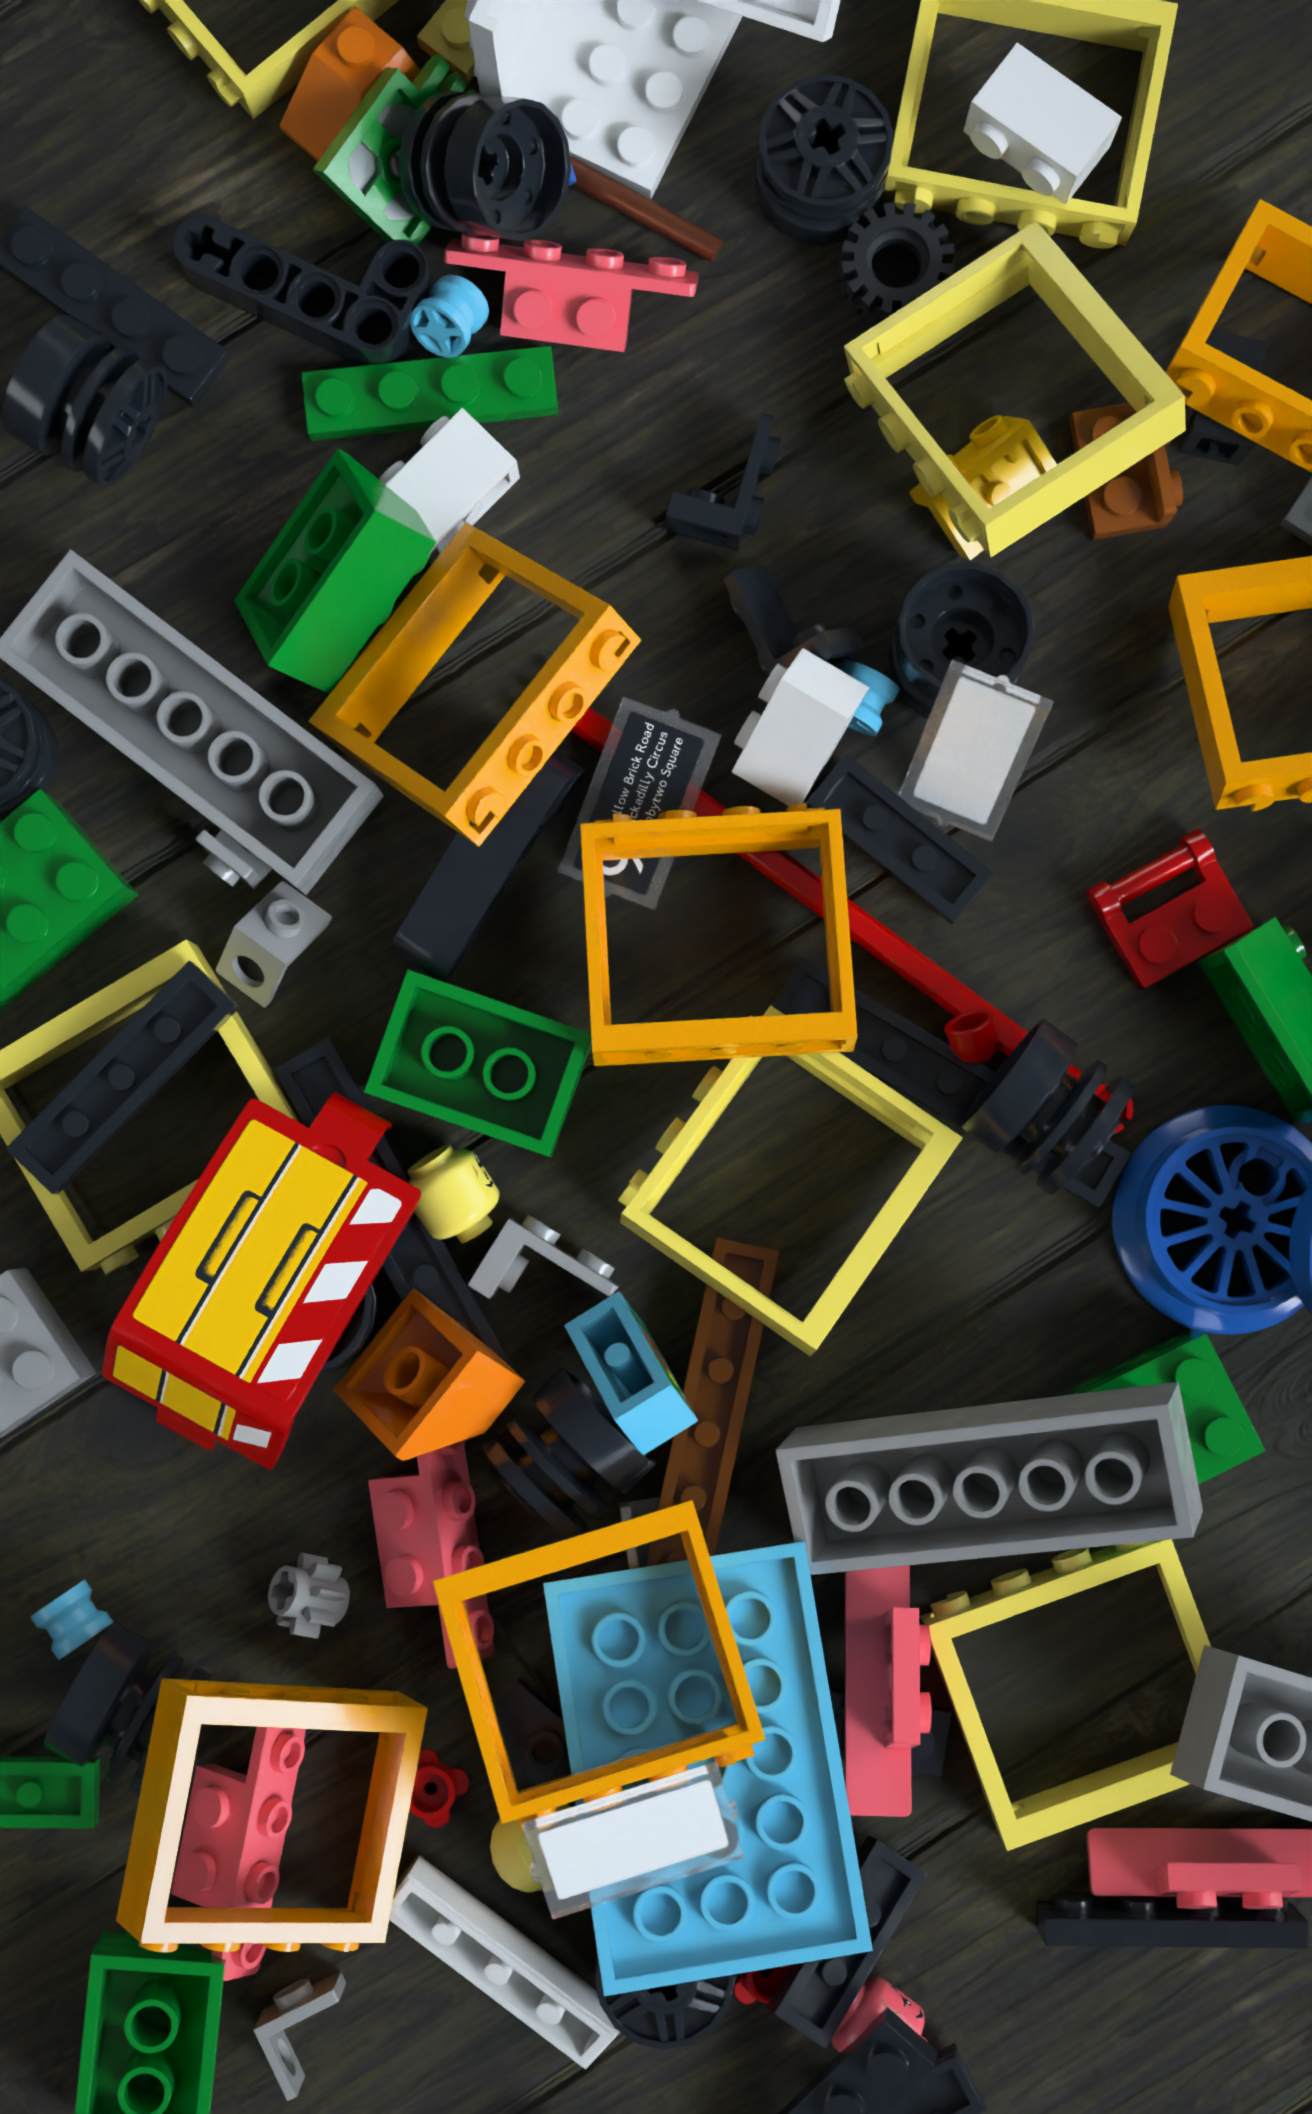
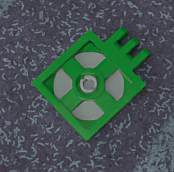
M440 54L428 60L412 83L398 68L386 67L312 169L387 243L402 239L413 242L418 246L431 228L412 211L402 190L399 156L402 136L413 112L430 96L446 91L463 92L466 88L467 82L457 72L449 74L443 80L449 71L450 64ZM472 89V90H469V91H467V92H465V93L468 94V93H476V92Z

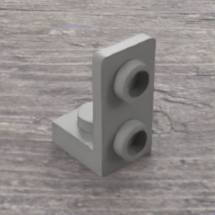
M527 1215L522 1224L513 1218L508 1219L468 1283V1286L489 1299L495 1295L499 1287L510 1293L529 1263L528 1259L520 1255L524 1246L527 1245L609 1297L615 1294L619 1288V1284L609 1279L615 1269L613 1266L583 1248L577 1258L555 1245L561 1234L530 1215Z

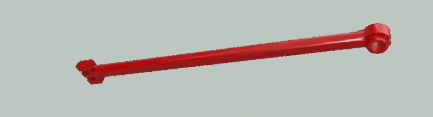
M589 706L584 715L571 729V732L610 761H613L623 734L620 728ZM691 781L688 784L679 810L693 811L697 817L722 816V812L727 809ZM784 850L735 853L824 919L821 878ZM847 898L849 931L852 941L954 1017L980 1009L992 1011L1000 1030V1044L997 1049L1007 1056L1010 1055L1028 1031ZM1071 1064L1067 1073L1076 1078L1081 1071ZM1108 1084L1099 1085L1094 1093L1098 1095ZM1131 1098L1119 1119L1122 1118L1126 1121L1132 1119L1134 1109ZM1120 1123L1113 1134L1125 1129V1127Z

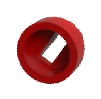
M980 1009L963 1013L950 1020L944 1028L951 1049L958 1058L966 1063L980 1064L989 1060L1000 1044V1030L994 1013L990 1010Z

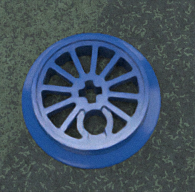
M1212 1105L1192 1109L1167 1120L1154 1129L1141 1141L1125 1164L1117 1183L1112 1207V1229L1117 1254L1124 1271L1139 1294L1161 1314L1176 1323L1201 1332L1222 1335L1245 1334L1263 1330L1280 1323L1300 1310L1304 1304L1293 1282L1290 1261L1264 1238V1234L1269 1232L1290 1237L1291 1227L1270 1223L1268 1216L1298 1206L1302 1195L1312 1181V1143L1300 1131L1281 1118L1259 1109L1240 1105ZM1235 1143L1237 1145V1153L1231 1155L1224 1163L1220 1145ZM1200 1151L1206 1152L1217 1186V1192H1213L1186 1167V1161ZM1251 1159L1262 1163L1268 1175L1265 1188L1257 1195L1247 1192L1242 1182L1238 1181L1240 1167ZM1287 1173L1296 1187L1295 1196L1276 1201L1285 1187ZM1174 1174L1179 1176L1204 1199L1200 1207L1168 1200L1164 1197L1166 1188ZM1239 1206L1236 1216L1244 1222L1241 1231L1229 1230L1225 1234L1227 1223L1219 1217L1220 1211L1222 1209H1235ZM1164 1208L1197 1216L1198 1226L1162 1236L1160 1212ZM1203 1236L1207 1241L1178 1270L1167 1253V1248L1171 1245ZM1253 1246L1280 1269L1278 1277L1265 1287L1252 1251ZM1219 1248L1220 1256L1213 1288L1207 1291L1193 1284L1191 1278ZM1237 1251L1249 1290L1245 1291L1243 1295L1229 1297L1227 1289Z

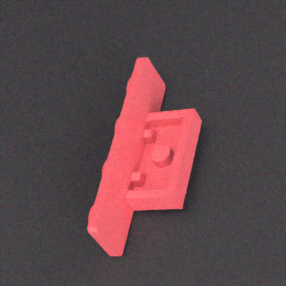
M462 232L461 239H452L445 248L444 263L506 271L500 335L624 352L626 348L633 289L694 297L699 273L696 271L686 270L685 261L670 257H650L649 263L646 265L624 262V254L611 249L590 248L587 249L586 256L561 253L562 245L552 241L526 240L524 241V248L500 245L499 238L465 232Z
M466 1440L417 1456L419 1473L386 1475L368 1480L387 1608L439 1606L433 1585L434 1580L485 1565L483 1554L479 1548L474 1514L475 1495L470 1485L465 1453ZM486 1594L464 1600L480 1660L494 1654V1624L489 1614ZM439 1606L447 1666L450 1669L457 1668Z
M910 1565L844 1572V1781L850 1816L906 1817L912 1811L911 1748L920 1745V1733L930 1732L932 1710L930 1693L920 1692V1665H929L930 1628L929 1625H919V1608H910Z
M256 1727L247 1775L214 1763L196 1765L171 1891L172 1895L202 1907L271 1908L273 1896L279 1885V1865L285 1835L292 1819L291 1804L298 1769L304 1757L306 1729ZM241 1943L240 1949L237 1951L219 1952L212 1950V1955L226 1960L224 1981L257 1973L266 1947L261 1943Z
M1092 1828L1087 1832L1090 1893L1096 1897H1176L1177 1908L1187 1909L1217 1907L1216 1897H1242L1243 1908L1247 1909L1283 1908L1282 1898H1312V1829Z

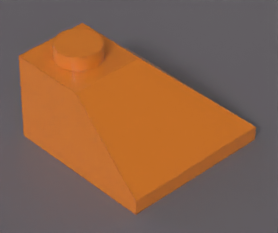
M354 6L312 53L279 125L280 129L318 162L386 67L398 68L411 83L421 70L401 45Z
M412 1289L333 1391L395 1457L405 1461L484 1434L522 1387L525 1380L491 1348L420 1292Z

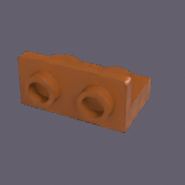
M1129 402L1072 412L1069 424L1075 453L1137 412ZM1171 440L1083 497L1092 541L1165 528L1177 513V506L1182 505L1183 487L1178 469H1169L1165 445H1169Z

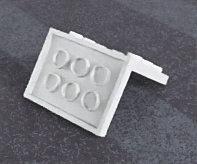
M468 0L464 18L469 23L471 35L469 48L473 50L475 60L474 76L478 78L481 95L489 97L494 95L519 97L543 103L559 119L568 139L570 156L651 200L742 15L696 0Z

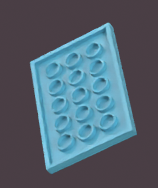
M805 1541L710 1556L766 1739L752 1744L755 1755L720 1768H716L713 1757L689 1764L687 1767L690 1777L659 1788L651 1789L648 1778L623 1785L624 1798L597 1808L586 1810L583 1798L575 1801L578 1817L688 1781L709 1776L728 1839L725 1844L588 1887L604 1996L873 1951ZM688 1560L543 1583L571 1774L737 1722Z

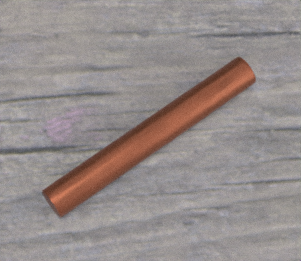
M570 156L571 165L577 180L571 186L711 263L715 260L722 247L723 239Z

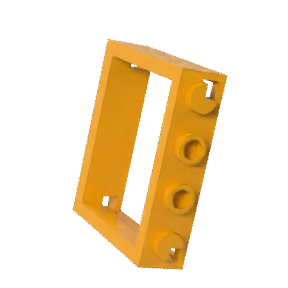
M1260 199L1236 239L1165 373L1185 395V404L1312 473V401L1205 343L1245 268L1312 304V226Z
M465 522L308 722L346 755L480 847L574 725L584 715L592 702L623 665L641 639L608 603ZM507 576L580 620L444 792L374 744V742L501 580Z
M1312 556L1178 575L1176 578L1168 609L1215 810L1251 805V810L1254 812L1267 808L1274 801L1300 798L1305 803H1312V752L1241 763L1208 623L1312 608Z
M798 803L788 807L786 812L761 813V810L756 807L738 806L724 810L722 816L697 817L693 811L671 810L661 813L658 819L632 821V817L629 815L613 814V820H596L594 823L580 824L594 1066L854 1051L857 1040V1024L840 809L825 810V807L807 808L806 803ZM819 848L831 1012L612 1025L603 860Z
M693 1500L433 1581L502 1824L517 1819L520 1830L538 1824L541 1826L560 1818L557 1806L582 1798L586 1810L607 1805L625 1797L623 1785L648 1778L651 1789L666 1786L690 1777L687 1767L689 1764L713 1757L716 1768L732 1765L736 1761L754 1756L752 1744L766 1740ZM680 1533L737 1722L518 1791L464 1600Z
M162 1678L116 1921L139 1941L138 1946L155 1952L176 1951L179 1943H200L201 1946L219 1952L237 1951L240 1949L241 1943H261L266 1948L283 1952L297 1951L300 1949L301 1943H321L326 1948L338 1951H355L358 1949L359 1943H385L428 1708L399 1691ZM201 1724L380 1732L347 1908L167 1907Z

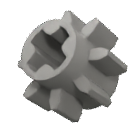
M300 1553L297 1567L288 1565L281 1567L273 1576L268 1592L270 1609L274 1614L278 1615L276 1624L289 1627L290 1634L314 1639H318L321 1625L334 1627L344 1617L350 1599L348 1583L344 1578L340 1577L342 1572L341 1566L328 1564V1558Z

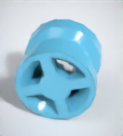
M444 275L430 288L428 298L423 299L414 308L411 314L410 325L417 340L427 350L446 358L457 357L470 343L471 334L476 333L487 321L489 308L482 292L472 282L461 276Z
M850 660L844 661L840 670L870 687L848 727L863 734L876 736L883 723L880 713L886 704L894 702L900 688L891 679L868 666Z
M83 1580L30 1616L35 1626L46 1629L53 1639L51 1650L58 1660L113 1623L107 1611L97 1610L91 1601L92 1589L86 1580Z

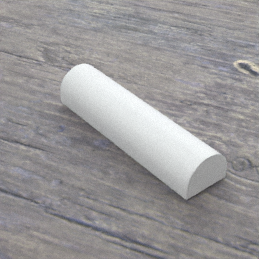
M418 1855L397 1881L389 1920L585 2070L620 2033V2031L614 2028L600 2006L598 1992L595 1988L423 1857Z

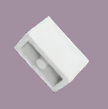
M1016 43L971 101L963 132L970 136L972 143L981 153L993 159L1001 158L1021 172L1025 182L1034 191L1044 196L1053 195L1066 205L1110 148L1122 117L1019 43Z
M463 408L451 419L443 416L434 422L420 441L423 447L406 464L403 461L394 463L379 479L418 512L437 543L432 548L428 559L431 565L465 522L473 526L520 478L517 460Z
M802 648L788 669L777 664L765 682L758 698L768 704L762 715L752 711L738 733L734 744L742 748L743 751L732 773L789 807L803 803L870 687Z

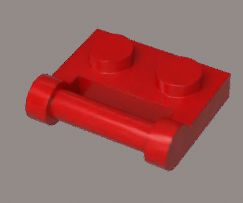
M1198 828L1180 837L1179 846L1111 884L1101 881L1086 890L1093 910L1139 990L1148 987L1254 927L1218 864L1213 847L1205 834ZM1192 867L1201 883L1200 885L1134 922L1128 923L1121 906Z

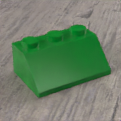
M337 448L234 601L267 666L330 694L342 675H345L358 659L359 651L376 627L383 624L389 618L396 599L410 579L425 567L431 550L437 542L413 507L350 455Z
M1274 917L1260 923L1198 960L1197 964L1295 1124L1312 1122V976L1302 961L1307 954L1301 939L1289 925L1285 924L1281 927L1277 918Z
M102 1931L92 1951L75 2114H210L226 1960L185 1943H179L178 1949L173 1952L150 1951L138 1946L139 1941L130 1933Z

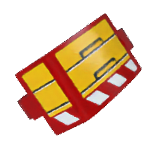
M337 1092L330 1096L310 1128L258 1099L248 1101L182 1205L116 1317L107 1338L102 1369L103 1377L157 1407L156 1422L199 1447L212 1451L216 1441L262 1467L272 1470L281 1456L296 1414L420 1201L421 1191L418 1188L369 1162L376 1145L388 1128L391 1129L392 1123Z

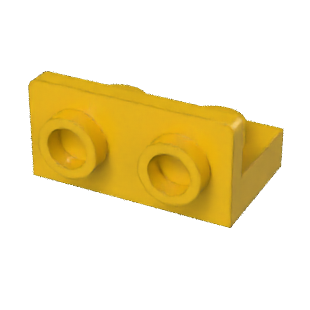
M1001 415L993 416L979 424L970 433L969 438L971 442L954 456L951 454L946 455L988 509L1057 465L1030 420L1010 416L1002 417ZM921 483L909 492L916 504L930 509L961 558L972 560L984 550L976 539L968 543L961 537L950 519L948 509L951 507L940 493L935 497H931Z

